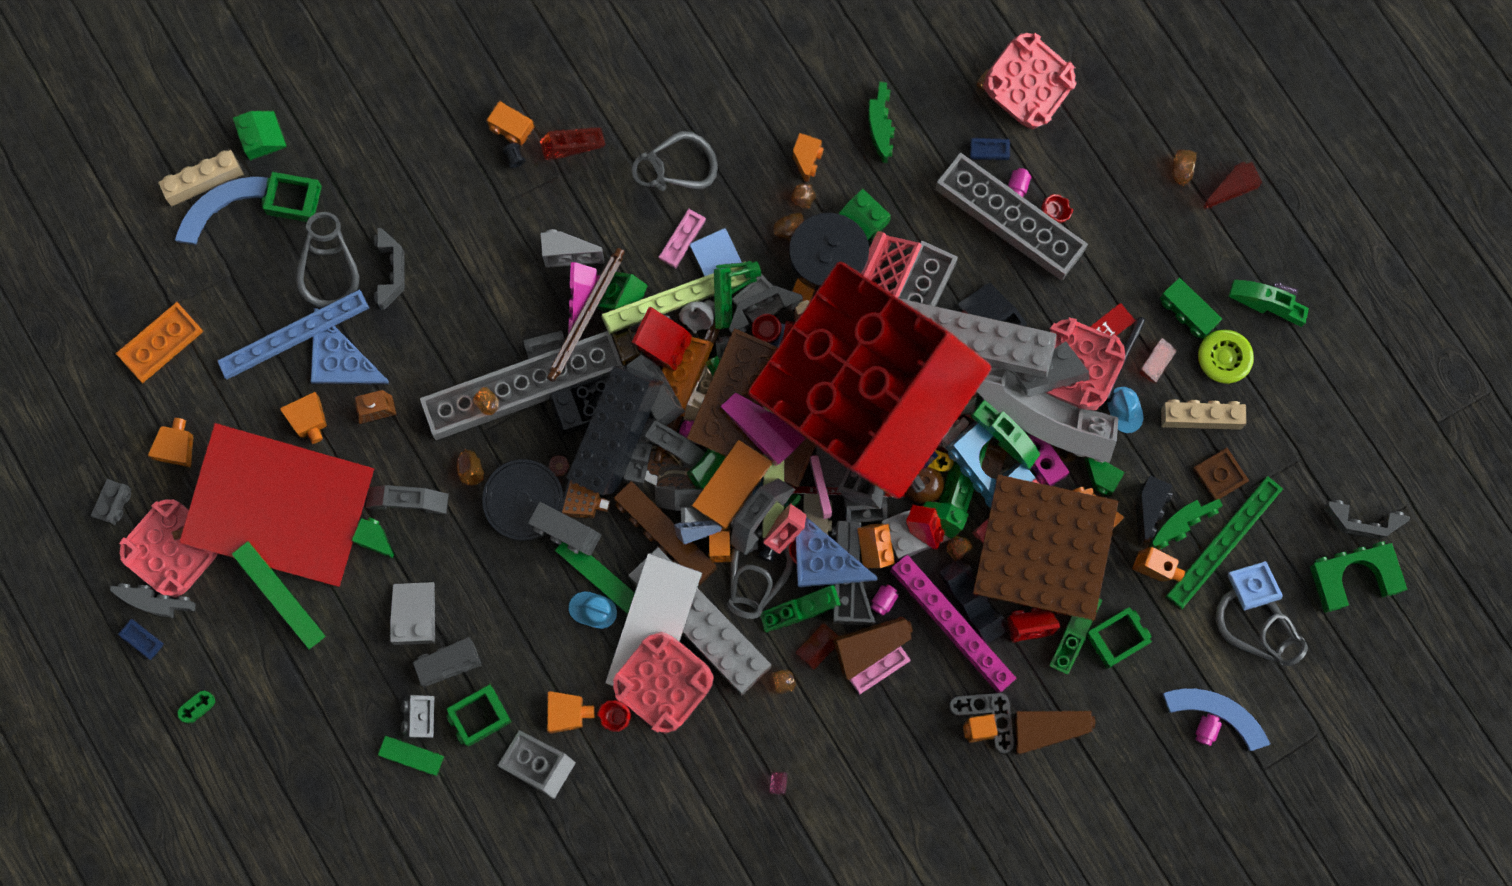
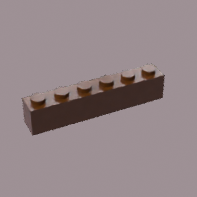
M632 481L614 497L615 507L622 514L626 512L630 516L629 521L636 528L640 526L644 530L643 535L650 542L654 540L659 545L657 548L665 555L668 554L673 559V563L702 573L698 583L699 586L717 570V566L693 542L683 544L677 538L674 523Z

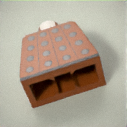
M383 390L355 397L359 424L397 415L392 395Z
M568 480L560 512L568 517L594 518L596 509L608 512L610 500L600 498L599 493Z

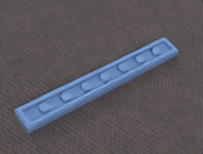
M359 289L217 362L224 377L229 379L369 309Z

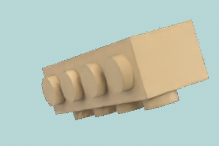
M229 150L218 153L214 158L204 159L196 166L186 167L180 173L168 175L158 183L166 200L171 206H174L244 174L235 155Z
M1168 400L1161 407V427L1242 429L1246 425V405L1240 404L1238 401L1220 404L1219 401L1200 403L1198 400H1190L1188 403H1180V400Z

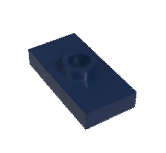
M971 138L970 159L1009 160L1010 139Z
M130 619L118 634L149 660H152L164 645V643L133 619Z

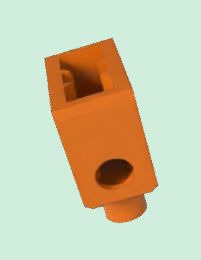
M315 392L280 408L301 438L309 436L312 444L318 443L323 439L319 430L325 428L327 424L320 398Z
M174 418L172 428L164 426L160 428L148 455L151 459L186 467L191 466L193 435L188 431H184L186 420Z
M1153 547L1140 550L1132 570L1162 582L1171 579L1180 582L1185 573L1184 570L1177 568L1179 563L1177 559Z
M548 692L549 733L582 728L583 718H594V706H583L582 697Z

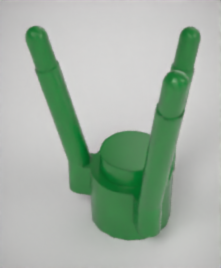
M748 261L744 263L716 265V268L742 267V270L727 275L728 277L743 274L745 279L749 278L733 288V294L750 283L757 282L756 278L761 277V270L757 261L752 263Z

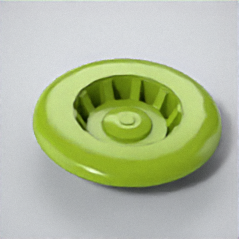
M1218 330L1209 334L1202 341L1198 351V359L1202 370L1208 377L1220 383H1234L1243 379L1250 372L1253 366L1254 354L1250 343L1244 336L1231 330Z

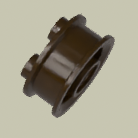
M627 327L625 332L616 335L612 333L622 366L628 365L637 357L643 355L642 351H638L637 347L632 343L636 333L635 331L631 332L629 327Z

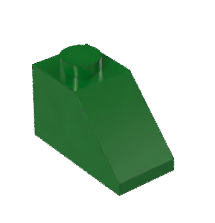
M1086 456L1085 463L1092 487L1096 489L1095 491L1098 494L1110 497L1125 472L1107 462H1097L1093 458Z
M927 501L922 506L936 509L942 530H944L945 536L950 539L963 530L969 515L949 503Z
M369 517L367 520L361 518L352 541L356 545L393 558V551L384 529L379 525L380 522Z

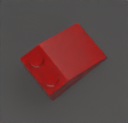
M648 307L632 343L654 363L676 371L678 365L682 362L686 348L691 343L692 335L652 307Z
M1037 608L1031 609L1032 612L1024 613L1023 610L1014 611L1007 618L1012 642L1052 636L1060 628L1059 622L1051 611Z

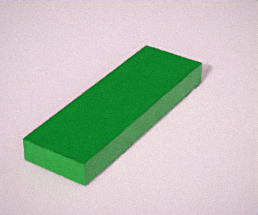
M731 268L714 269L716 329L729 328L732 323L731 277L727 276L731 273Z
M385 736L378 756L435 776L438 775L444 759L442 755Z

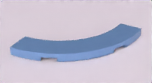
M247 177L236 179L210 190L187 212L178 229L176 242L196 245L206 221L213 213L218 212L221 208L227 206L228 203L238 199L263 198L267 194L266 183L268 178Z
M1179 689L1163 693L1169 713L1182 710H1200L1209 712L1227 721L1243 738L1249 752L1270 745L1266 734L1254 717L1238 703L1223 695L1201 689Z

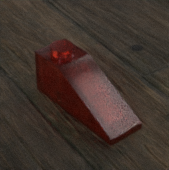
M599 127L549 131L541 139L540 144L544 158L553 159L604 147L605 141Z
M1242 162L1236 165L1235 169L1206 201L1204 209L1206 210L1258 189L1262 181L1253 162L1247 164Z

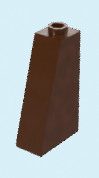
M898 617L834 637L833 642L843 677L847 680L854 678L911 640L910 633L913 630L910 621L903 617Z
M1091 711L1016 712V755L1089 734L1095 728V716H1091Z

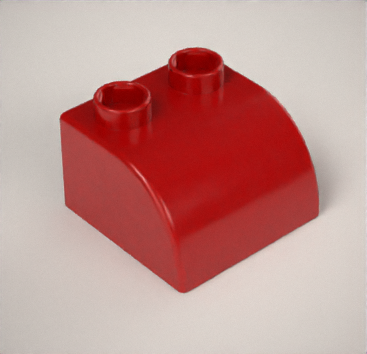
M838 262L756 378L748 393L750 397L847 468L894 498H901L991 371V365L947 329L847 264Z

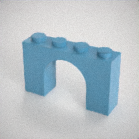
M974 421L945 448L948 450L950 458L958 463L961 467V472L966 477H969L974 489L983 495L985 503L991 508L997 479H993L983 472L979 463V454L983 445L993 435L978 422ZM1020 463L1014 464L1003 475L1031 482L1035 479L1031 471L1027 470Z

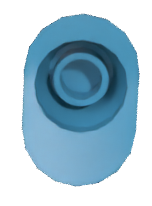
M1115 388L1111 402H1107L1110 415L1119 417V431L1124 433L1135 432L1141 427L1143 422V411L1139 398L1130 388Z
M581 592L576 594L569 603L570 615L579 623L603 629L613 624L616 619V606L607 597L591 592Z

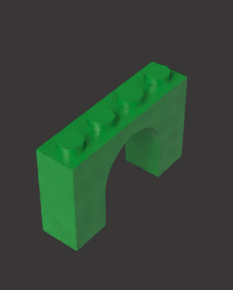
M1385 542L1373 544L1371 549L1366 550V547L1354 549L1352 554L1347 555L1346 552L1335 554L1333 559L1327 560V557H1322L1315 560L1310 569L1324 613L1342 609L1349 605L1342 584V575L1345 568L1350 564H1362L1371 569L1377 579L1382 598L1407 590L1392 543L1385 545Z

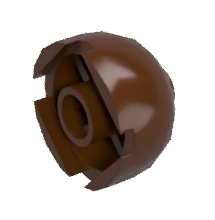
M923 466L918 476L925 484V489L916 493L910 485L905 492L908 499L921 506L927 501L937 502L944 490V479L940 471Z

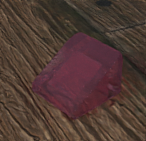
M773 772L771 774L769 792L784 795L788 774Z

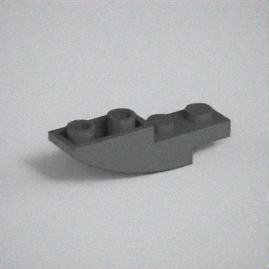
M118 583V587L111 586L110 588L116 596L126 603L150 614L173 618L174 610L195 612L196 604L190 601L189 597L178 596L176 600L169 599L170 596L157 595L156 598L157 592L146 585L130 588L129 584Z

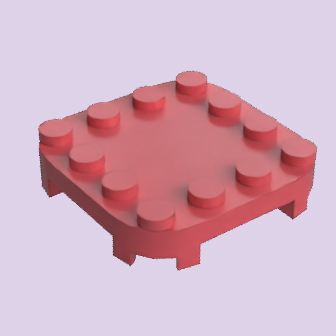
M1025 33L1015 37L990 68L983 83V88L991 99L1020 124L1030 129L1047 124L1077 83L1075 82L1073 70L1075 67L1072 63H1066L1040 40L1041 36L1036 33Z
M1069 317V319L1054 323L1050 328V332L1056 333L1055 348L1066 341L1089 371V380L1076 382L1066 387H1058L1045 393L1080 409L1094 411L1106 401L1124 364V345L1116 335H1108L1077 322L1075 318Z
M166 499L152 504L153 508L127 538L123 537L120 542V560L157 592L177 598L189 590L214 561L218 553L179 543L180 539L174 540L172 532L180 530L179 528L185 526L189 510L173 499Z
M657 632L643 640L620 671L616 673L613 679V688L617 700L625 703L650 724L654 731L668 733L679 728L703 700L712 686L714 676L702 660L673 636Z

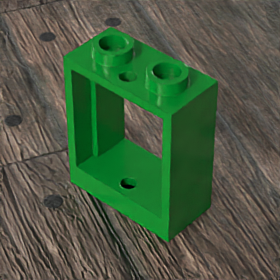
M272 172L271 178H268L266 183L268 191L267 195L262 199V208L267 215L307 222L316 212L322 186L315 179ZM278 182L308 187L303 211L273 206Z
M1130 607L1086 634L1107 669L1152 642L1150 640V632L1146 627L1143 628L1141 626L1138 613L1135 610H1131ZM1127 616L1142 642L1114 658L1098 632Z
M491 685L447 708L449 714L446 717L450 725H455L459 731L456 733L458 740L461 744L465 743L468 747L511 723L507 712ZM487 695L500 720L468 737L455 712Z

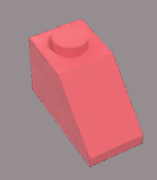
M790 504L777 517L763 543L780 554L805 528L806 514Z

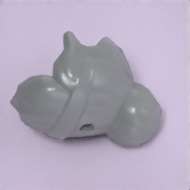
M712 300L690 302L680 310L679 320L684 325H687L694 334L698 330L709 329L715 317V302Z

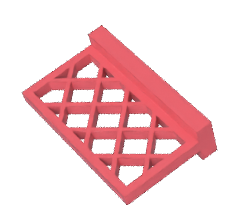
M877 231L869 248L868 264L863 275L873 282L876 278L880 277L882 282L878 285L882 288L884 287L885 290L898 298L922 245L918 242L887 236L884 232ZM891 243H896L898 248L888 252ZM908 247H914L910 254L904 255L903 250ZM900 253L902 258L893 263L891 257ZM888 259L890 265L881 270L882 262ZM904 263V270L897 273L895 268ZM892 270L894 276L885 280L883 274ZM897 281L896 287L889 291L887 285Z

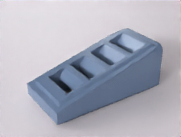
M713 520L674 524L677 538L683 544L721 531V526Z

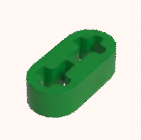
M207 691L197 693L179 708V719L188 724L195 722L214 706V696ZM202 696H209L207 705L201 704L199 707L197 706L202 702ZM195 708V710L191 712V718H184V716L186 715V709L191 711Z

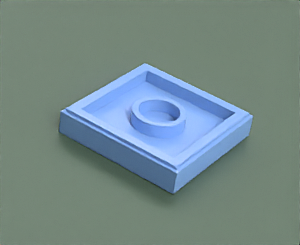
M725 228L690 244L704 277L713 274L714 269H717L716 265L742 263Z
M1266 561L1229 572L1227 575L1243 610L1274 602L1283 597Z

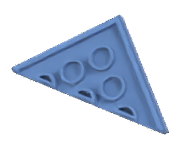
M335 326L313 336L312 384H389V381Z
M806 517L805 528L796 537L799 587L877 580V577Z

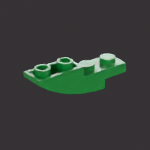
M879 82L877 100L870 99L869 103L870 133L875 149L883 163H887L888 157H892L893 145H889L890 138H894L895 127H891V120H888L889 108H885V101H889L890 98L887 82Z
M1234 280L1232 282L1229 297L1262 314L1268 310L1300 327L1306 323L1309 308L1295 302V295L1258 282Z
M986 400L980 402L971 417L999 440L998 445L1029 470L1040 456L1034 443L1004 411L998 412Z
M1220 499L1202 507L1199 501L1196 500L1179 510L1161 527L1149 547H1157L1160 550L1169 545L1168 542L1173 539L1178 542L1186 538V533L1191 530L1189 525L1193 526L1201 522L1200 518L1206 515L1210 518L1219 513L1218 510L1223 506Z
M829 586L802 598L762 612L760 617L765 632H770L828 612L827 610L841 604L835 586Z
M1099 598V602H1098L1097 611H1098V609H1099V607H1100V604H1101V602H1102V599H1100V598ZM1070 617L1049 666L1069 674L1093 621Z

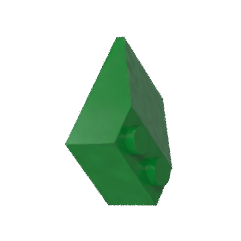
M864 189L854 196L839 213L852 219L862 228L868 243L875 237L877 231H881L890 223L891 217Z

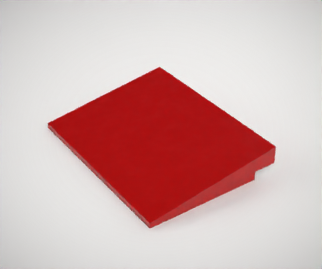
M215 423L179 543L234 558L232 553L249 541L270 568L340 587L352 547V539L360 520L374 468Z

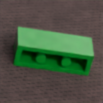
M1181 278L1176 280L1160 297L1162 305L1168 310L1171 309L1176 314L1177 320L1182 324L1185 323L1190 328V332L1202 340L1222 320Z

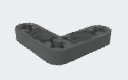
M1005 694L958 696L951 700L949 709L956 716L991 713V715L994 714L995 723L998 718L1006 719L1008 724L1005 729H1000L997 725L996 728L998 733L1009 732V735H1005V741L1009 742V745L1006 747V750L999 746L998 743L1002 741V735L994 738V746L999 753L1003 754L1012 750L1014 740L1010 703ZM998 697L1001 698V701H1005V704L1002 705V712L1006 711L1007 715L998 714L995 716V712H999L998 705L994 704ZM967 699H970L971 711L969 712L968 707H963L961 712H958L957 708L953 707L957 701H960V704H967ZM976 699L984 701L985 707L983 710L974 708L973 703Z

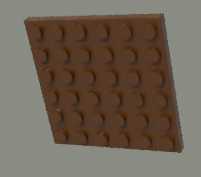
M733 329L686 438L687 440L725 457L728 456L735 444L740 440L763 455V452L728 416L721 406L737 393L764 408L763 405L750 397L748 391L778 347L738 329ZM804 435L802 436L805 440L784 459V482L798 488L810 456H812L816 446L815 443Z
M998 474L973 594L1094 621L1119 501Z

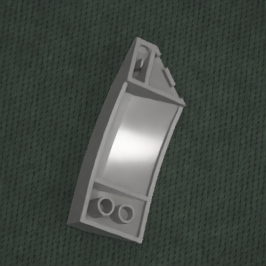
M991 366V371L977 389V392L998 412L1004 411L1021 429L1051 445L1073 452L1079 457L1087 456L1097 462L1110 463L1117 442L1119 417L1098 411L1080 409L1047 393L1027 397L1016 381L1017 373Z

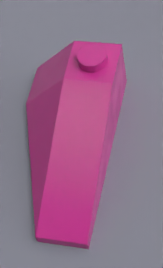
M571 262L570 270L572 298L569 300L571 317H569V332L600 277L595 268L576 262Z
M737 393L721 406L775 466L786 459L805 440L800 432L778 416Z

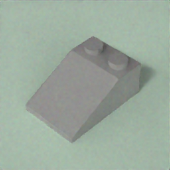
M547 230L546 233H541L542 256L546 267L571 266V262L582 265L605 263L602 247L561 231L557 232V230Z
M910 510L883 520L881 523L889 524L893 555L897 562L906 555L910 557L931 548L910 534L906 522ZM944 535V540L940 544L951 539Z
M434 582L393 584L390 621L391 643L394 645L435 643Z
M519 730L498 766L537 790L555 798L576 762L564 753Z

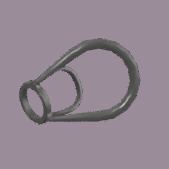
M680 131L669 137L649 154H640L633 163L632 174L639 184L647 187L655 186L661 191L666 189L665 182L691 189H704L715 180L718 165L711 146L701 136L693 132ZM681 139H690L696 142L706 153L710 164L709 175L703 181L665 178L664 164L655 153ZM641 160H649L653 164L658 175L656 180L645 183L639 179L636 170Z
M329 212L316 213L307 221L306 232L308 234L295 278L298 291L304 299L322 308L357 291L360 278L357 266L340 231L341 224L338 218ZM318 218H329L336 223L334 232L326 236H319L311 230V224ZM338 237L340 245L334 249L321 250L312 247L310 239L325 242ZM308 249L319 255L335 254L343 250L352 277L351 286L343 296L330 301L320 300L311 295L306 289L303 279Z
M758 529V537H762V529ZM790 544L784 549L787 559L785 570L773 588L770 574L758 566L745 565L737 571L740 551L733 547L730 559L731 598L727 604L730 611L748 619L761 616L763 608L782 588L793 572L794 562L789 555ZM744 570L758 571L767 578L768 588L760 604L749 598L736 597L738 577ZM734 603L747 604L752 606L757 612L742 611L736 608Z
M1232 589L1221 598L1216 608L1215 620L1220 634L1228 643L1244 651L1277 662L1282 667L1294 665L1304 658L1308 649L1305 639L1297 634L1290 619L1281 613L1275 602L1267 603V606L1274 615L1265 622L1260 632L1261 643L1274 656L1272 657L1231 635L1224 622V610L1228 602L1237 595L1235 590ZM1278 619L1291 637L1283 641L1275 652L1266 643L1265 634L1270 624ZM1297 642L1302 644V649L1297 656L1290 660H1283L1281 653L1287 646Z

